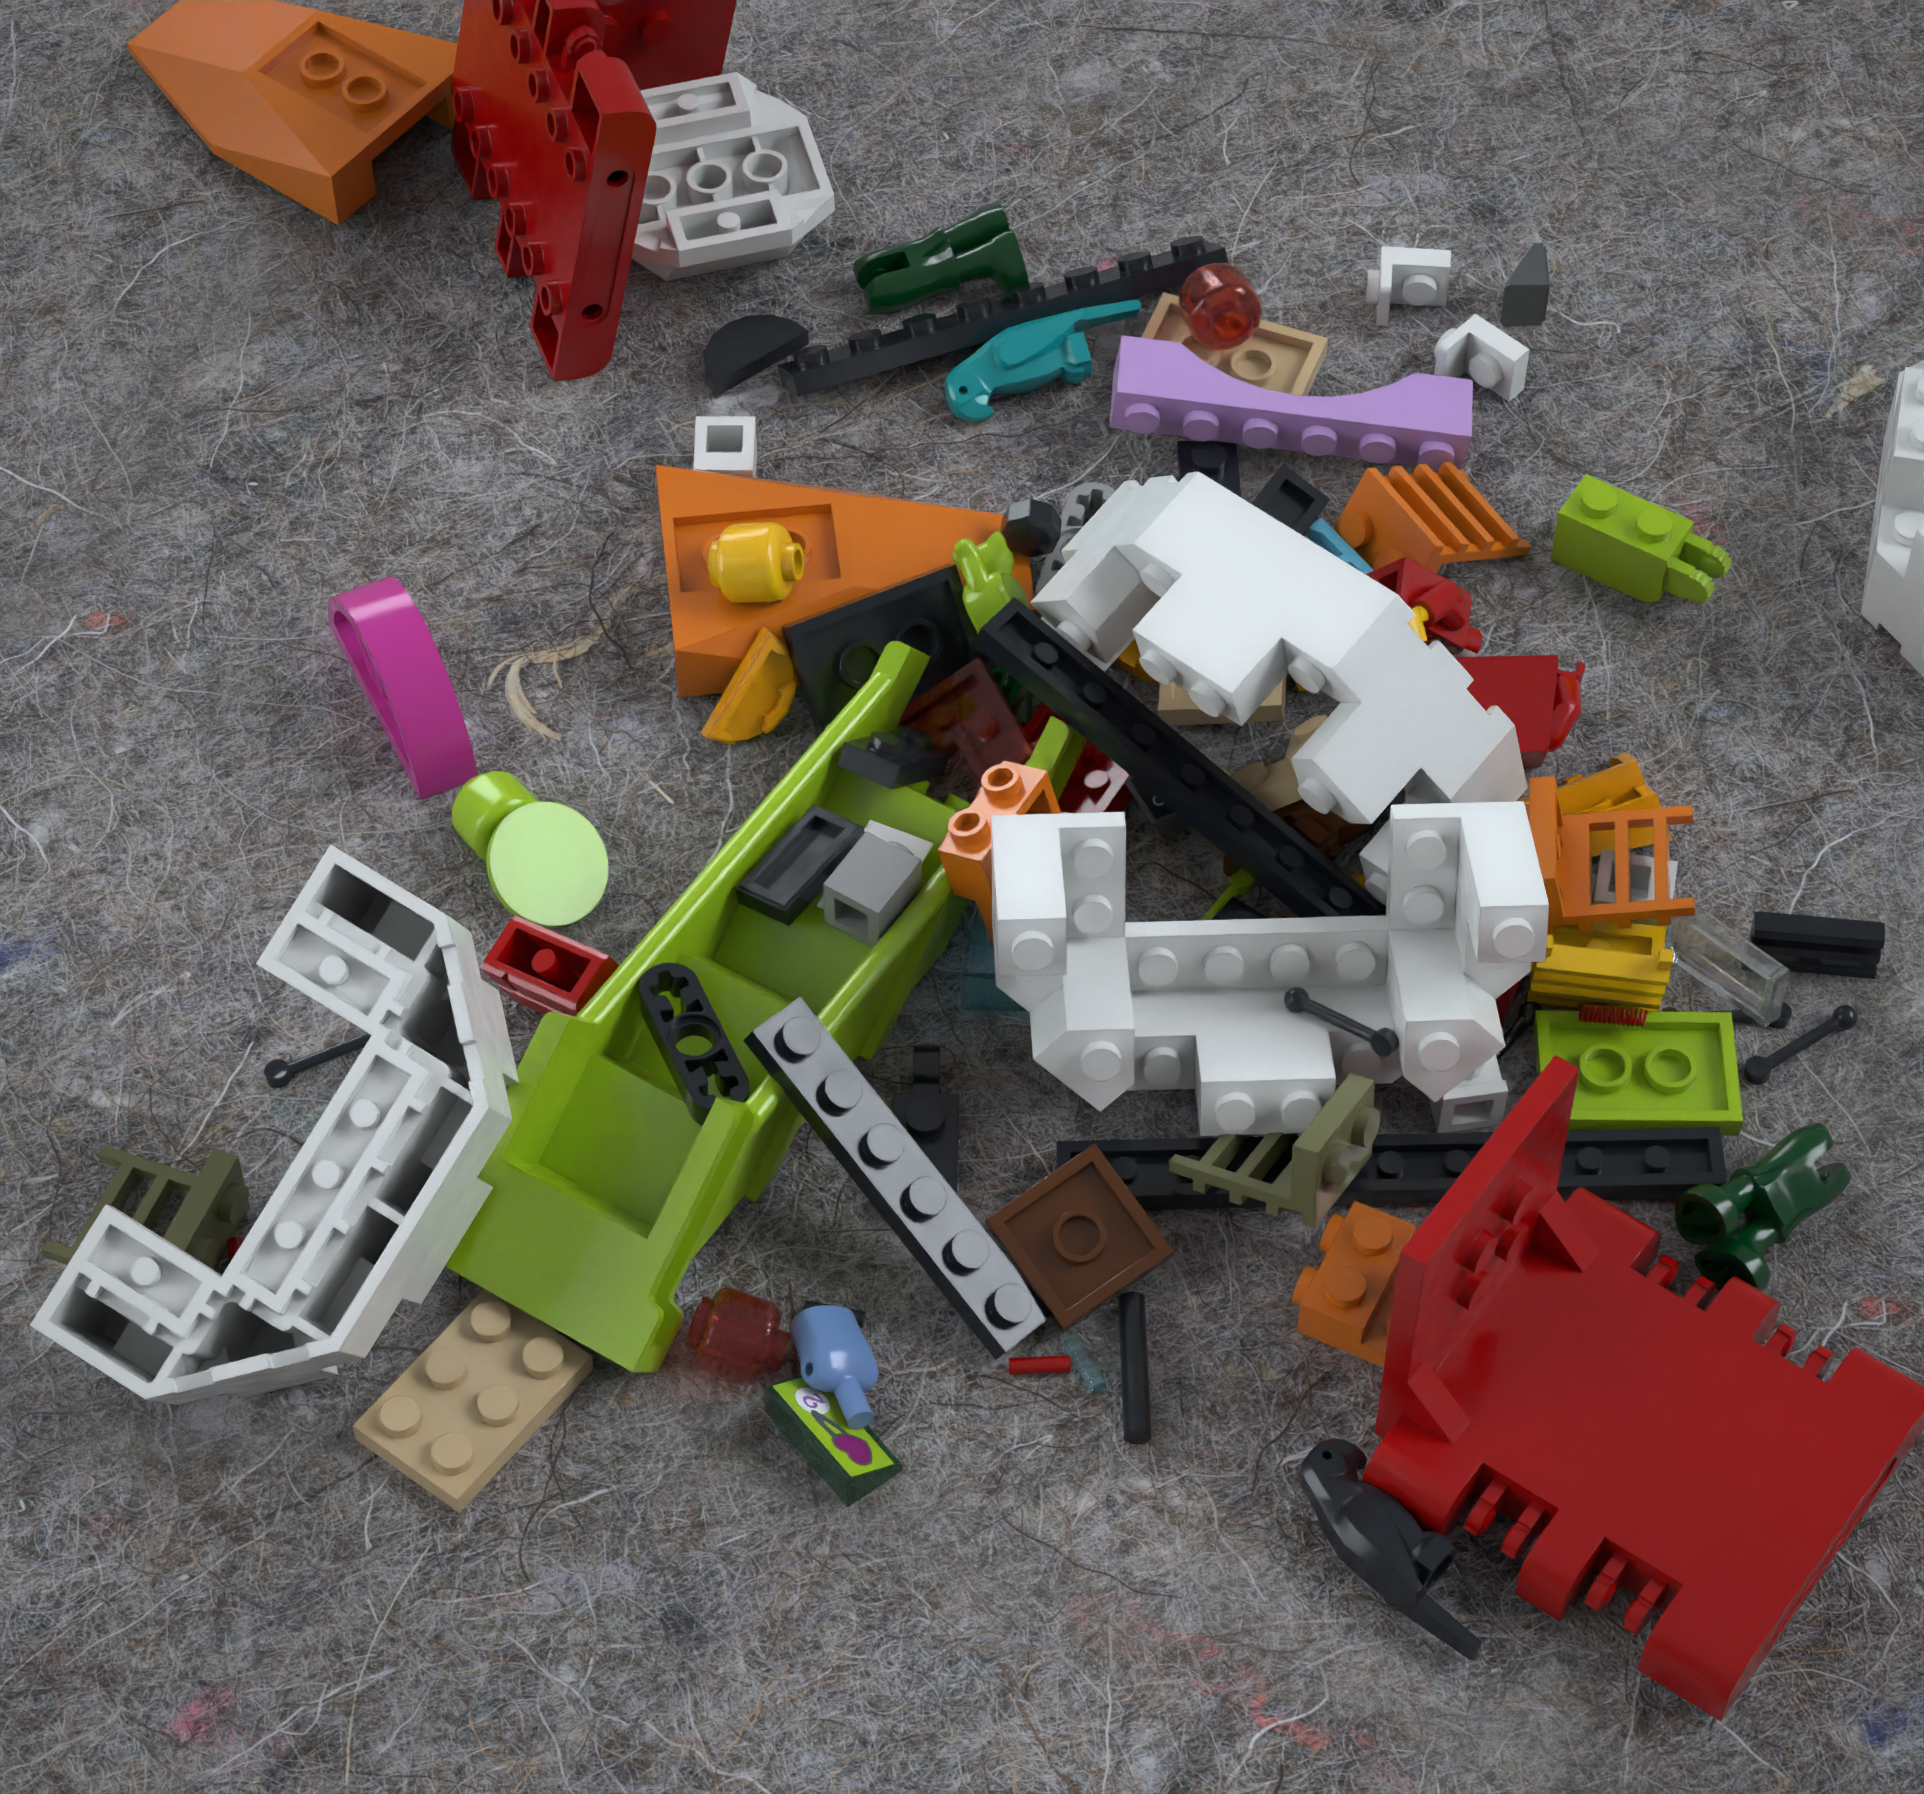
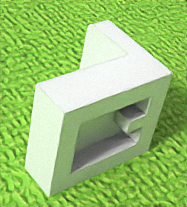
M1381 247L1379 270L1368 269L1366 304L1377 305L1376 326H1388L1390 303L1446 307L1451 268V250Z
M1474 314L1457 329L1451 328L1446 331L1437 342L1434 349V357L1436 358L1434 375L1458 378L1465 372L1479 385L1489 388L1509 402L1524 390L1530 349L1477 314Z

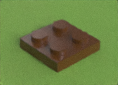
M1095 1143L985 1219L987 1229L1020 1275L1051 1312V1318L1062 1333L1172 1258L1174 1254L1173 1249Z

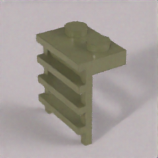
M1353 1073L1347 1076L1293 1144L1292 1160L1273 1184L1261 1180L1287 1149L1292 1137L1297 1136L1299 1133H1267L1236 1173L1225 1169L1241 1150L1246 1138L1252 1135L1221 1134L1200 1161L1174 1154L1169 1161V1172L1193 1179L1194 1191L1205 1194L1211 1186L1228 1190L1229 1202L1242 1205L1248 1197L1266 1202V1213L1279 1217L1284 1209L1303 1214V1225L1315 1229L1372 1155V1143L1378 1133L1381 1118L1380 1111L1374 1108L1375 1080Z
M103 1145L98 1153L99 1161L118 1169L74 1245L69 1247L48 1239L42 1248L45 1258L68 1265L105 1204L115 1207L120 1211L139 1177L142 1176L154 1181L132 1219L152 1230L175 1188L187 1191L186 1198L163 1238L215 1270L227 1249V1240L234 1237L250 1208L248 1200L249 1189L244 1183L239 1158L236 1155L214 1148L201 1172L196 1176Z

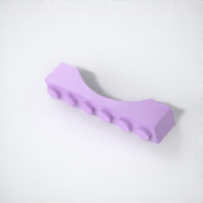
M1121 335L1113 372L1109 428L1130 430L1138 434L1156 433L1188 437L1195 441L1212 440L1243 444L1257 449L1275 448L1299 451L1313 456L1330 455L1362 459L1376 464L1394 463L1410 466L1427 464L1432 471H1438L1443 462H1452L1458 470H1461L1472 437L1473 380L1413 373L1393 384L1364 393L1332 397L1292 395L1263 389L1233 378L1201 360L1180 342Z

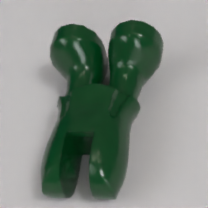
M998 202L980 207L970 217L943 230L940 227H936L920 239L873 251L856 260L853 265L854 276L859 286L865 290L864 299L872 314L896 312L943 293L960 291L961 284L975 279H994L1000 290L1007 297H1011L1010 290L1012 288L1029 283L1014 231L1009 229L1005 211Z
M1813 1123L1791 1132L1755 1164L1737 1169L1731 1175L1730 1180L1723 1185L1716 1186L1710 1183H1701L1686 1190L1679 1196L1675 1206V1222L1679 1234L1685 1241L1691 1244L1708 1245L1694 1256V1259L1702 1275L1717 1284L1715 1287L1717 1290L1721 1291L1724 1285L1733 1276H1736L1758 1290L1763 1291L1770 1280V1271L1766 1260L1761 1254L1773 1243H1784L1795 1227L1832 1203L1849 1184L1852 1177L1844 1163H1832L1818 1169L1813 1164L1834 1143L1828 1129L1822 1123ZM1744 1211L1746 1222L1736 1228L1740 1219L1739 1214Z

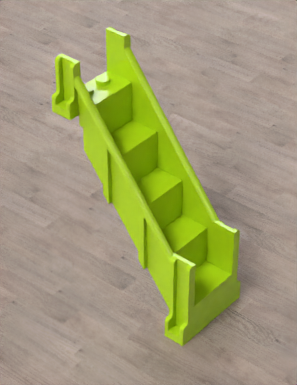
M900 641L888 643L869 680L836 718L827 725L822 734L576 1016L555 1011L548 1012L543 1016L517 1068L519 1083L509 1085L506 1091L512 1121L477 1176L491 1185L493 1189L446 1263V1268L631 1372L658 1373L684 1319V1313L676 1305L674 1295L691 1260L743 1197L755 1203L774 1179L797 1130L805 1122V1118L786 1096L783 1088L771 1077L743 1040L758 1026L801 997L852 1062L858 1056L870 1061L887 1040L911 990L945 950L970 900L953 894L938 853V848L941 846L945 835L949 832L948 822L955 813L969 808L972 803L952 793H949L945 803L926 794L930 782L927 780L892 790L837 766L845 742L868 737L872 732H887L896 729L929 662L930 656ZM1051 716L1025 766L1048 772L1058 802L1085 747L1086 738L1071 725ZM812 805L863 826L864 829L868 822L872 820L934 843L922 862L921 891L873 948L824 923V909L816 907L823 896V890L790 926L738 902L735 887ZM678 963L688 967L696 974L749 1080V1098L746 1102L729 1100L730 1097H723L715 1084V1074L707 1077L708 1095H715L716 1099L703 1126L699 1125L692 1118L640 1011V980L648 969L658 964ZM670 991L659 993V995H665L669 999L674 1009V1017L680 1015V998H674ZM688 1036L676 1044V1048L680 1052L690 1056L702 1055L713 1046L709 1040L701 1036Z

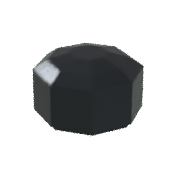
M1030 498L1009 504L1001 521L1000 532L1005 537L1007 547L1012 553L1034 558L1053 552L1061 536L1062 520L1052 505Z

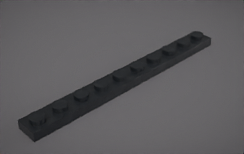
M1720 1127L1568 1130L1557 1191L1564 1201H1567L1579 1187L1585 1188L1604 1200L1678 1199L1686 1190L1701 1183L1721 1186L1727 1182ZM1494 1132L1377 1134L1372 1143L1371 1157L1333 1206H1350L1354 1200L1365 1205L1438 1204ZM1300 1136L1292 1137L1287 1149L1261 1181L1270 1184L1275 1182L1292 1160L1293 1144ZM1247 1137L1241 1150L1225 1170L1236 1173L1264 1137ZM1218 1138L1057 1141L1056 1143L1057 1169L1095 1143L1143 1210L1266 1207V1202L1250 1197L1242 1205L1229 1202V1191L1215 1186H1211L1205 1194L1194 1191L1193 1179L1169 1172V1161L1174 1154L1200 1161Z

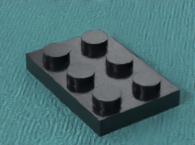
M945 564L781 626L818 737L869 680L884 648L891 641H900L930 656L929 662L903 715L979 686L984 675L991 669L986 655L972 644L978 633L963 602V585L956 564Z

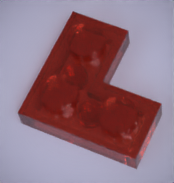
M979 657L907 705L898 725L915 727L933 736L931 744L951 752L950 756L960 750L981 787V778L990 767L1001 764L1003 760L1025 765L1035 749L988 665Z

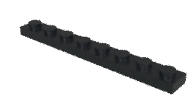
M1189 236L1171 242V251L1151 256L1149 251H1139L1117 258L1118 266L1098 272L1097 267L1090 266L1068 271L1063 275L1064 282L1044 287L1043 282H1032L1016 286L1010 290L1011 297L992 303L990 298L967 300L956 305L957 313L941 318H936L934 313L912 316L902 321L903 329L886 334H882L880 329L857 332L847 338L848 345L831 350H827L826 345L802 348L792 354L793 361L777 365L782 387L796 396L805 395L986 342L1006 328L1080 308L1122 302L1230 270L1226 250L1222 246L1204 241L1203 236Z
M1015 597L980 629L972 642L973 645L1298 916L1305 918L1386 915V906L1376 900L1363 886Z

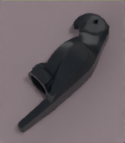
M1333 1438L1319 1442L1302 1462L1299 1479L1301 1488L1311 1503L1323 1531L1339 1559L1412 1621L1467 1659L1473 1660L1479 1653L1482 1644L1481 1640L1427 1595V1592L1441 1579L1456 1555L1455 1546L1440 1533L1434 1531L1423 1532L1413 1515L1398 1500L1387 1492L1358 1480L1357 1471L1365 1469L1367 1457L1355 1444L1344 1439Z

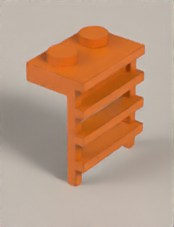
M1443 462L1437 472H1433L1427 464H1418L1411 474H1408L1401 465L1392 466L1386 476H1383L1376 467L1367 468L1333 528L1373 570L1407 557L1438 573L1443 563L1526 556L1532 547L1526 539H1520L1468 481L1469 476L1463 470H1458L1452 462Z
M1555 776L1529 778V804H1525L1549 902L1547 934H1554V926L1578 924L1579 931L1585 932L1593 931V923L1617 921L1619 929L1632 928V920L1656 918L1658 926L1671 925V917L1696 915L1694 897L1670 899L1669 825L1693 823L1692 805L1563 816ZM1653 826L1655 900L1631 902L1630 828ZM1615 829V903L1592 905V831Z

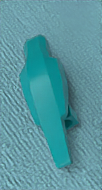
M1135 299L1080 308L1006 328L986 342L973 355L952 369L947 376L944 389L950 411L957 418L965 422L978 423L992 416L993 408L988 406L993 394L1015 395L1031 392L1046 386L1057 378L1063 382L1075 384L1082 382V379L1089 378L1091 376L1092 359L1084 333L1080 331L1136 317L1141 309L1140 301Z

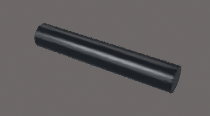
M1130 1291L1122 1293L1118 1297L1123 1430L1126 1442L1130 1444H1144L1151 1440L1145 1296L1140 1292Z

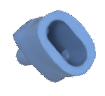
M836 1305L813 1306L801 1311L789 1324V1330L799 1355L803 1380L813 1389L835 1394L850 1429L864 1428L873 1420V1413L864 1393L869 1392L875 1386L878 1380V1367L872 1349L863 1336L854 1313L846 1307Z

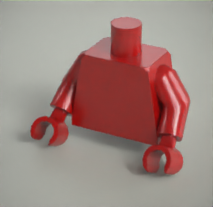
M1558 655L1454 657L1474 679L1467 687V690L1486 711L1490 706H1498L1514 723L1524 769L1541 767L1548 752L1562 747L1582 711L1581 683L1585 671V664L1583 662L1577 661L1574 672H1565L1558 669Z

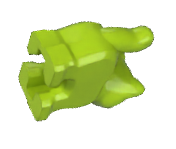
M995 531L987 541L975 545L968 538H963L956 542L952 553V560L965 578L966 585L962 593L963 602L977 633L1014 597L1031 610L1020 583L1012 576L1014 557L1007 547L1005 537L1001 532Z

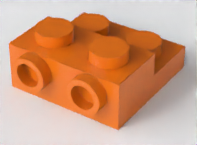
M1004 760L1001 764L994 765L985 771L981 778L982 787L979 789L975 800L969 808L955 813L948 822L949 832L945 835L941 846L938 848V853L953 894L976 901L992 946L991 815L1061 813L1046 770Z
M1355 1200L1346 1217L1334 1213L1325 1227L1319 1245V1250L1327 1253L1319 1269L1308 1264L1304 1267L1293 1292L1292 1302L1300 1305L1297 1332L1384 1367L1399 1255L1401 1249L1416 1232V1225Z

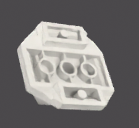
M738 72L640 90L656 122L657 130L631 259L665 281L788 257L809 231L835 211L834 192L807 117L782 100L758 91L757 84Z

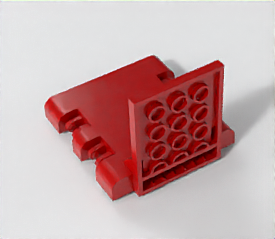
M464 0L450 91L455 114L450 150L472 200L497 198L501 204L494 249L507 278L532 276L537 284L529 328L553 382L594 375L602 370L612 357L657 130L656 122L640 90L721 75L737 0Z
M1555 1055L1400 1251L1374 1434L1382 1438V1441L1366 1466L1362 1482L1371 1484L1398 1500L1413 1515L1423 1532L1434 1531L1445 1537L1477 1496L1479 1500L1469 1513L1463 1528L1479 1537L1491 1527L1500 1511L1517 1522L1506 1533L1500 1551L1515 1560L1524 1553L1537 1534H1539L1540 1536L1532 1546L1521 1567L1515 1594L1558 1621L1562 1620L1596 1571H1599L1600 1574L1589 1589L1583 1603L1596 1611H1601L1611 1602L1620 1585L1630 1590L1639 1597L1633 1600L1624 1615L1622 1627L1633 1634H1640L1658 1609L1664 1611L1644 1646L1638 1671L1721 1722L1924 1430V1386L1858 1347H1854L1848 1353L1827 1383L1822 1381L1821 1379H1823L1836 1354L1820 1345L1810 1353L1802 1368L1785 1359V1357L1792 1351L1796 1343L1798 1331L1784 1323L1777 1328L1765 1346L1761 1345L1776 1324L1781 1303L1736 1276H1733L1724 1285L1706 1311L1703 1310L1717 1284L1704 1276H1700L1697 1280L1693 1281L1683 1298L1666 1289L1676 1278L1680 1264L1670 1256L1664 1254L1658 1259V1262L1652 1267L1646 1277L1643 1276L1657 1257L1661 1240V1233L1583 1187L1576 1189L1566 1202L1557 1191L1580 1069Z

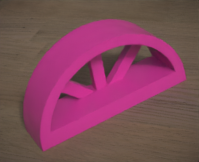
M387 576L330 597L328 602L330 628L420 800L465 784L471 778L478 776L468 731L446 668L420 612L403 585L395 577Z

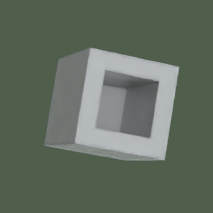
M866 831L823 884L824 923L873 948L921 891V859L914 856L904 845L895 841L887 842Z

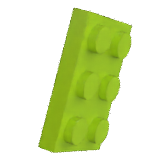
M1536 1010L1533 1029L1537 1077L1555 1055L1580 1069L1568 1130L1720 1127L1721 1135L1740 1136L1743 1116L1732 1012L1647 1011L1645 1026L1637 1028L1636 1025L1634 1027L1631 1025L1629 1027L1627 1025L1622 1026V1024L1618 1026L1617 1023L1615 1025L1612 1023L1604 1025L1603 1022L1601 1024L1598 1022L1590 1024L1589 1021L1581 1023L1579 1021V1011Z

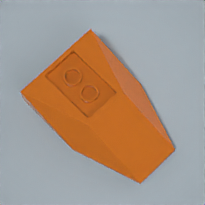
M180 0L127 43L128 52L212 153L338 226L376 194L372 160L423 116L431 118L448 129L454 127L455 114L450 91L458 43L277 0Z
M655 465L678 697L724 693L762 626L779 639L789 652L781 626L945 564H954L952 553L956 542L963 538L971 539L975 545L987 541L995 531H1001V521L1004 514L838 488ZM773 522L783 525L789 532L792 542L799 543L804 553V573L801 580L794 581L790 594L782 602L746 604L730 602L726 599L721 589L714 588L709 577L708 554L711 543L719 539L721 533L734 523ZM1012 553L1014 557L1012 576L1020 583L1031 611L1037 615V609L1030 603L1035 598L1029 557ZM957 568L964 588L966 585L963 573ZM793 664L794 681L796 686H801Z

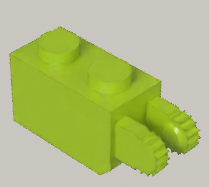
M1585 474L1557 515L1551 560L1645 603L1660 601L1667 591L1682 599L1687 598L1690 602L1693 601L1696 604L1700 602L1703 604L1704 601H1708L1715 590L1713 587L1715 583L1712 582V578L1720 579L1721 576L1724 577L1732 565L1730 562L1732 558L1728 556L1729 553H1726L1724 548H1720L1719 545L1715 546L1711 541L1692 533L1694 521L1588 474Z

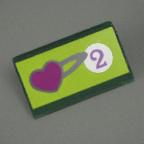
M802 1375L775 1382L764 1389L765 1412L847 1507L903 1470L902 1463L868 1425L860 1429H850L834 1393L811 1388L803 1380Z

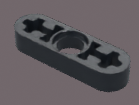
M662 963L648 969L642 976L639 984L642 1017L692 1118L699 1125L703 1126L716 1099L715 1095H708L707 1077L715 1074V1084L723 1097H730L729 1100L746 1102L749 1098L748 1077L696 974L688 967L678 963ZM670 991L674 998H680L681 1014L674 1017V1009L669 999L665 995H659V993ZM688 1036L704 1037L713 1045L708 1052L698 1056L683 1054L676 1048V1044Z

